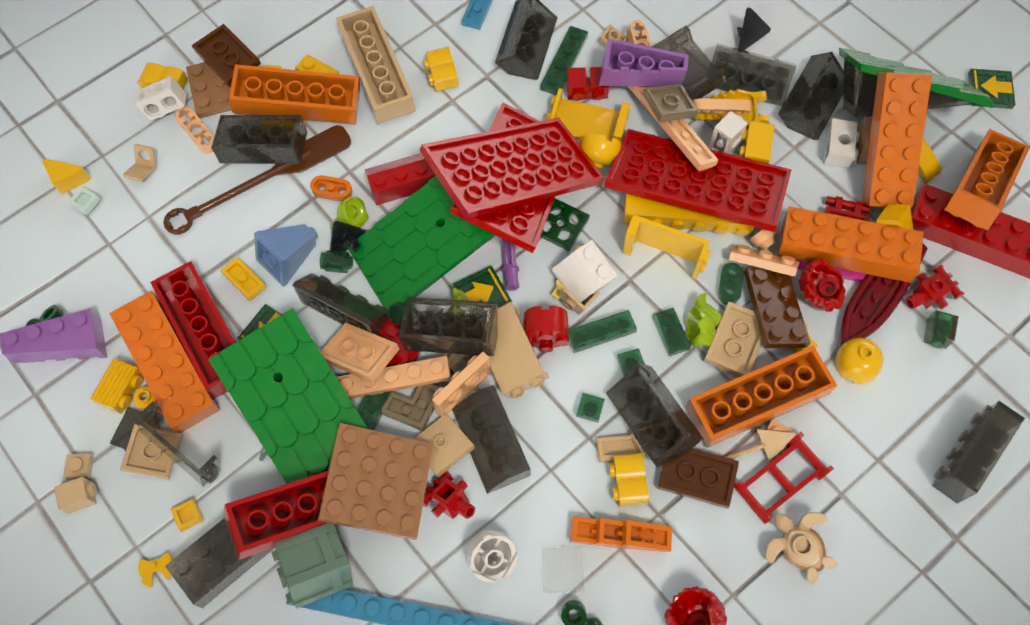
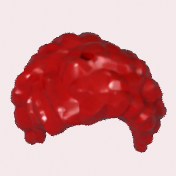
M824 258L815 259L813 262H810L802 272L798 282L800 293L803 294L804 300L809 301L811 306L817 307L819 310L824 309L826 312L842 307L846 290L843 286L844 280L841 272L829 266L828 260Z
M698 586L684 588L682 592L673 596L672 603L664 614L667 625L727 624L725 607L714 592L706 588L701 589Z

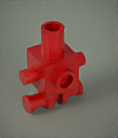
M940 265L932 271L935 273L932 277L928 278L925 273H921L916 277L920 284L914 289V294L905 298V302L910 309H915L922 304L928 309L937 304L942 310L949 305L945 298L950 293L954 296V300L959 299L965 293L959 289L957 281L951 280L952 274H947L943 269V265Z
M447 471L439 479L433 480V487L428 486L425 489L423 506L427 507L428 503L433 500L436 506L431 512L437 518L442 513H445L452 519L458 514L466 519L474 515L475 506L469 503L464 492L468 487L467 483L460 480L455 484L452 482L453 477Z

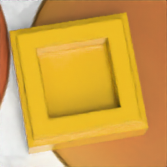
M194 498L171 509L177 527L181 532L204 521Z

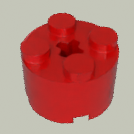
M549 305V309H542V306H535L524 312L523 328L532 347L540 348L541 352L548 353L552 352L553 348L569 345L568 315L564 308Z

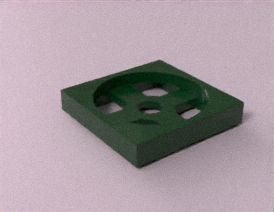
M554 198L546 220L553 224V228L550 233L543 229L540 237L570 252L590 219V215ZM554 210H563L562 214L559 215L550 213ZM572 213L579 221L578 226L570 223L569 218ZM563 220L565 225L560 227L557 225V222ZM566 230L573 234L567 240L558 238L561 231Z

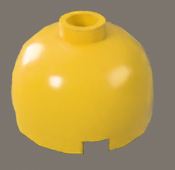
M584 134V137L581 136L579 145L597 169L602 170L603 167L612 165L621 149V141L612 138L611 142L605 139L606 136Z
M861 337L852 338L845 342L838 349L834 359L835 368L843 379L853 381V384L857 385L867 384L874 380L882 370L884 363L883 354L878 345L869 339Z

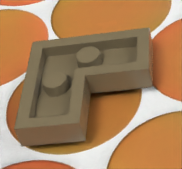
M433 384L418 386L412 400L390 392L380 412L386 417L424 431L434 411L433 395L440 387Z

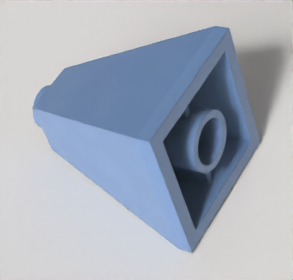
M305 224L257 231L254 233L256 260L284 287L316 246L318 234L314 228H308Z

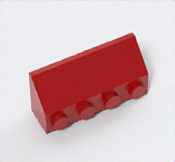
M421 153L365 169L376 206L411 196L436 176Z

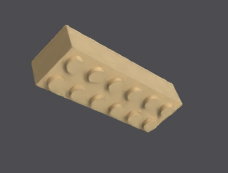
M374 6L337 17L336 20L341 37L355 71L359 76L360 83L377 124L415 112L413 95Z

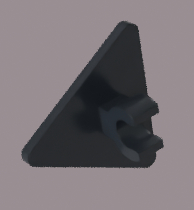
M749 7L745 12L743 27L737 28L738 35L740 36L739 52L746 50L771 30L757 13Z
M334 221L329 251L330 258H335L342 254L349 247L354 252H357L361 246L357 238L368 230L340 221Z

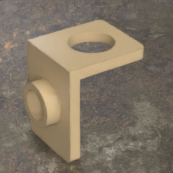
M135 144L133 147L136 163L123 173L124 178L143 181L157 169L155 151L153 147ZM140 151H146L150 156V160L143 159Z
M563 288L557 295L563 300L566 308L571 311L574 310L579 315L597 298L600 292L597 291L584 305L566 288Z

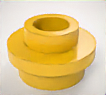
M141 387L133 395V403L140 409H149L156 403L149 387ZM145 394H147V398L145 400H141V398Z

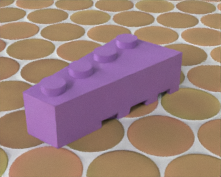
M608 38L603 56L599 86L660 87L682 84L688 68L689 55Z
M91 308L0 333L2 354L14 363L44 362L45 360L53 359L64 361L69 358H78L79 360L88 359V357L107 358L102 320Z

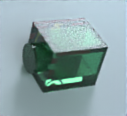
M935 310L927 319L923 342L931 344L934 348L946 349L955 341L959 316Z

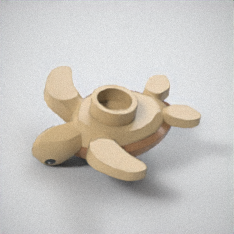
M808 512L801 516L798 525H793L791 519L786 515L776 514L775 523L778 529L783 532L782 537L772 538L768 542L765 550L766 560L772 564L779 552L783 550L786 559L795 567L806 570L807 580L811 584H815L818 579L817 572L822 571L824 566L827 568L838 566L834 558L826 556L822 538L815 530L811 529L814 525L827 522V517L819 512Z

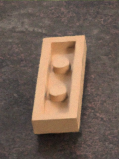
M735 245L729 260L794 277L800 261H796L791 256L784 255L780 257L773 255L772 252L767 250H752L747 245Z

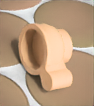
M777 228L775 232L762 229L749 241L755 247L766 250L777 241L774 236L780 231Z

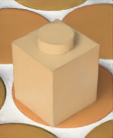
M79 477L54 487L58 509L67 514L97 504L95 498L98 494L96 485L84 477Z

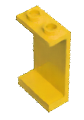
M561 88L558 89L557 96L553 95L551 101V108L553 109L552 112L547 113L546 120L560 118L573 137L580 140L581 136L584 137V134H598L606 136L605 139L611 142L612 138L622 142L629 116L630 103L622 102L620 111L562 99L563 89Z
M633 215L626 232L622 253L630 256L635 243L639 242L696 262L697 265L692 276L694 279L697 278L698 272H704L711 250L707 249L710 241Z

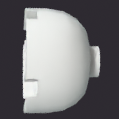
M487 530L477 534L469 543L466 552L468 565L475 577L483 582L490 583L497 582L495 579H499L502 576L504 578L509 576L515 568L518 559L513 541L497 530Z

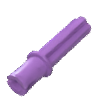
M502 239L504 259L502 272L505 275V289L515 291L519 288V266L516 263L515 245Z

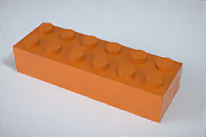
M235 64L229 102L232 112L236 114L356 124L360 98L359 76Z
M878 72L861 201L864 204L877 207H886L888 204L910 205V208H913L932 74Z
M989 128L967 166L945 211L988 231L1004 206L1030 146Z
M788 206L783 219L777 256H791L795 260L809 263L815 259L824 258L828 260L829 266L911 283L920 271L924 232Z
M152 291L109 313L172 430L182 433L220 411L215 399L206 391L159 298Z
M813 345L689 398L685 408L706 448H709L830 395L838 385Z

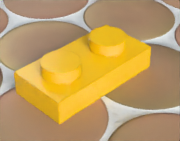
M308 54L295 67L296 70L339 74V71Z
M238 257L220 270L250 302L267 288Z

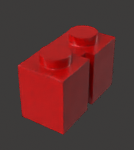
M586 67L567 68L568 100L608 99L609 86H599L602 67H590V77H586Z

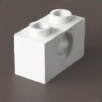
M730 111L715 126L708 148L732 154L740 146L747 122L741 116Z
M832 118L826 130L824 165L849 168L851 163L857 160L859 149L856 148V143L860 135V131H857V122Z

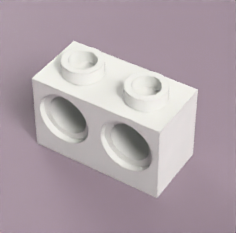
M170 76L137 90L135 105L151 121L156 118H162L175 110L182 109L186 102V92Z

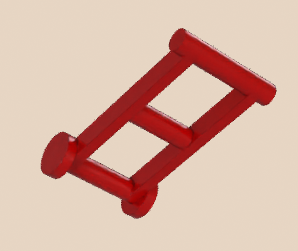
M802 432L789 441L787 444L789 446L788 449L744 484L741 480L734 484V488L764 524L773 519L770 514L814 478L820 481L834 469L831 465L827 468L801 439L805 436ZM797 448L816 471L794 487L776 464ZM769 471L787 494L769 509L765 510L747 487Z

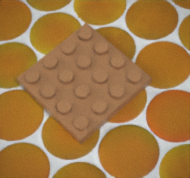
M339 423L317 521L416 540L433 444Z

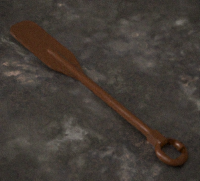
M340 125L333 126L290 148L271 169L227 192L188 210L184 208L170 210L164 217V228L173 235L183 234L191 228L193 220L202 216L204 212L276 175L306 171L349 148L352 142L344 127ZM183 213L188 221L187 224L178 227V229H173L171 222H169L170 218Z

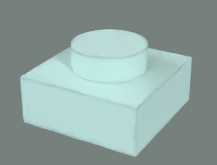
M81 186L68 203L75 209L88 215L101 199L98 195Z

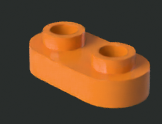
M319 175L314 177L310 183L312 193L319 198L343 201L353 194L350 182L345 179Z

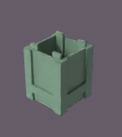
M326 523L274 543L276 550L271 553L274 562L279 560L281 565L280 568H277V572L283 588H289L290 593L285 595L288 605L294 603L295 609L353 586L350 564L334 524Z

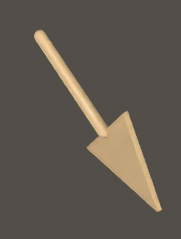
M757 429L762 444L725 457L734 459L764 448L770 462L797 433Z

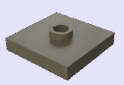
M682 84L644 89L643 96L659 122L697 117L699 111Z

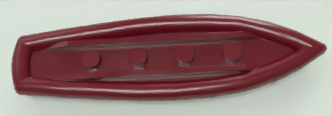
M922 244L921 262L928 249L924 244ZM867 274L852 294L846 306L841 323L840 347L852 338H867L878 330L894 312L911 283Z

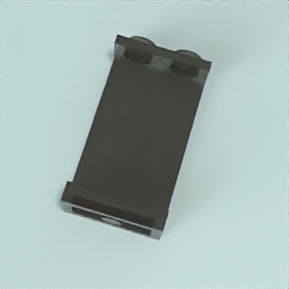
M687 26L682 27L652 46L653 48L689 55L688 68L682 85L691 100L702 99L705 95L720 88L727 82L724 69L722 67L717 69L693 41L691 31Z
M153 401L134 418L140 432L200 485L204 487L207 483L211 484L217 479L220 474L218 472L220 465L215 455L199 469L155 431L165 420L160 407Z

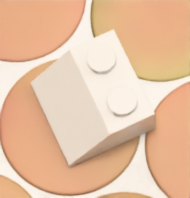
M593 240L575 250L552 269V272L562 286L580 302H583L610 284L618 276Z

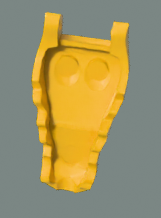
M737 89L735 91L729 90L726 94L720 92L718 95L713 94L711 98H705L750 100L751 112L736 114L747 122L746 128L750 121L769 123V116H758L757 103L767 100L766 91L749 92ZM698 113L697 117L693 118L696 120L721 121L727 114Z

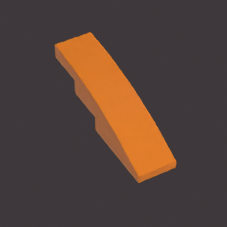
M573 516L570 521L569 542L624 549L671 552L672 527L632 520L618 521L605 518L591 519Z

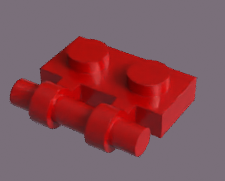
M827 196L825 204L833 207L826 206L824 213L869 221V216L861 213L868 214L870 206L857 200L852 202L843 200V197L839 196L835 198Z

